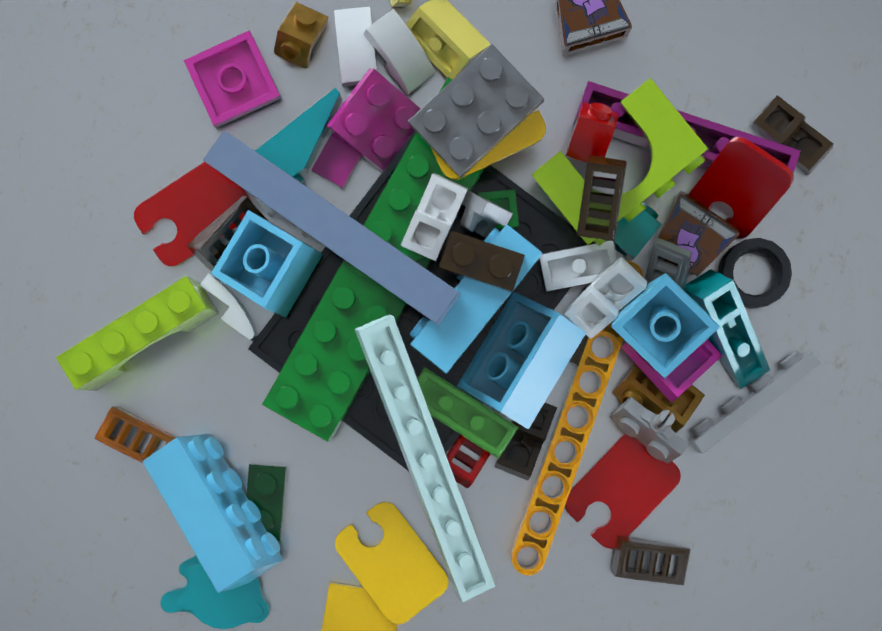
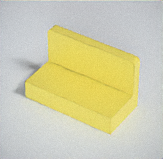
M429 0L419 6L406 23L428 59L446 77L451 79L459 75L473 58L490 46L489 41L448 0Z

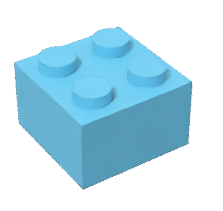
M248 210L211 275L261 307L286 318L323 253Z

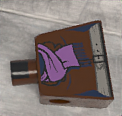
M555 0L562 55L627 37L632 29L631 22L620 0Z
M681 190L673 203L658 238L691 251L689 271L698 276L737 238L740 232L738 228ZM665 258L662 259V260H664V261H667V262H669V263H671V264H674V265L678 266V264L675 263V262H672V261L667 260V259H665Z

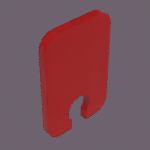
M735 137L728 141L688 195L710 210L713 202L719 201L728 204L733 210V216L726 218V221L739 229L740 234L737 238L742 239L752 233L786 193L794 180V174L787 165L743 137Z
M203 162L140 203L134 211V221L143 235L153 230L155 224L160 220L169 219L175 223L177 227L176 237L169 243L158 245L153 251L164 265L176 267L195 256L187 246L200 232L243 195L248 198L249 196L239 185L206 162ZM242 212L239 218L243 220L245 214ZM233 223L229 227L232 231L236 229Z
M623 434L571 488L564 508L578 523L585 516L589 505L594 502L605 503L610 509V519L607 524L598 527L591 536L603 547L613 549L616 546L617 536L629 537L676 488L680 482L681 473L673 461L667 464L654 458L648 453L646 446L639 440Z

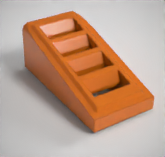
M112 406L94 439L143 463V460L153 454L160 439L168 444L176 437L118 406ZM119 419H121L125 423L118 436L114 438L111 434ZM135 426L139 429L129 446L124 442L132 427ZM146 433H149L153 436L142 453L138 451V448Z

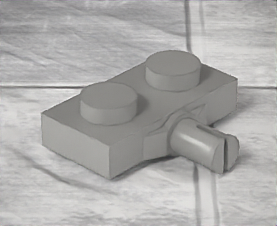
M630 397L618 406L610 417L618 423L619 429L624 434L635 437L646 446L651 456L667 464L681 456L689 445L670 427L674 423L675 417L673 413L667 416L670 412L669 410H663L660 414L656 415Z

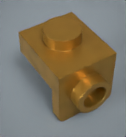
M295 2L278 28L274 54L288 62H293L305 68L309 63L314 45L327 26L329 17Z

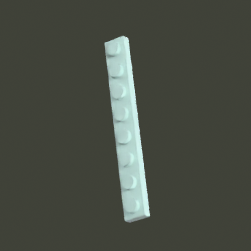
M388 314L356 328L355 332L457 597L460 601L465 602L495 587L394 316Z

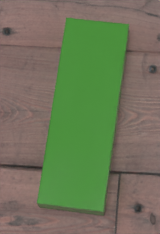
M424 367L417 380L431 416L499 459L519 427Z

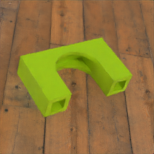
M651 77L620 102V106L641 130L650 145L651 165L645 179L637 187L622 193L618 221L624 217L627 222H630L646 209L641 202L653 193L657 198H660L676 185L671 178L683 169L688 175L706 161L701 154L708 148ZM559 151L531 175L577 231L585 180L565 155ZM592 187V192L603 193ZM590 202L589 205L591 208L612 209V205ZM593 217L587 218V223L609 226L610 220ZM582 237L583 240L587 243V245L595 241L598 244V246H600L603 242L606 241L602 239Z
M184 276L55 357L74 389L97 391L127 372L123 364L145 348L179 331L191 332L218 315L219 311L205 289L200 285L201 283L188 276Z

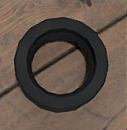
M763 238L745 239L728 249L720 261L718 273L734 281V266L741 256L750 252L766 255L771 259L776 271L774 284L768 291L759 295H751L738 288L736 283L735 285L745 308L753 309L769 306L781 299L789 288L792 277L790 260L785 251L773 241Z

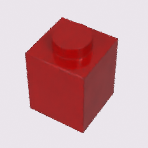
M583 102L569 141L566 156L586 163L589 156L605 157L616 128L619 113L613 112L610 107L602 103L588 104Z

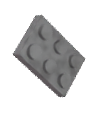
M491 44L420 109L408 123L461 179L544 102V98Z

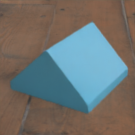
M666 273L647 283L646 289L626 304L611 324V327L664 378L720 328L719 324Z

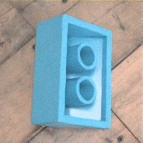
M513 291L457 384V387L529 429L586 332L560 313Z

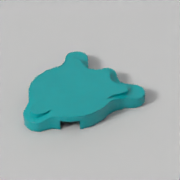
M196 555L182 562L179 566V573L187 579L186 587L165 593L160 602L161 608L165 612H188L197 617L202 623L218 629L234 628L248 622L261 623L270 613V605L263 596L258 577L250 583L218 593Z

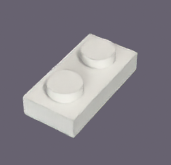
M605 241L600 246L595 243L542 254L540 262L546 292L592 283L617 260L614 241Z

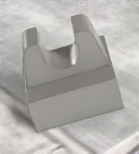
M468 190L462 202L465 210L460 224L472 232L475 229L476 233L487 238L497 224L506 226L513 213Z

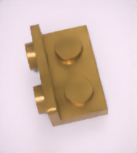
M636 363L625 379L613 391V394L620 399L621 403L632 397L644 408L656 415L660 414L663 410H669L670 412L667 416L673 413L675 417L674 423L670 425L675 433L685 426L705 396L695 386L691 385L671 403Z

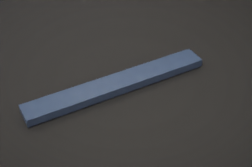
M224 130L204 157L203 161L438 326L460 297L461 293L227 131Z

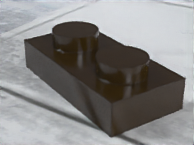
M451 231L439 269L513 293L525 255Z

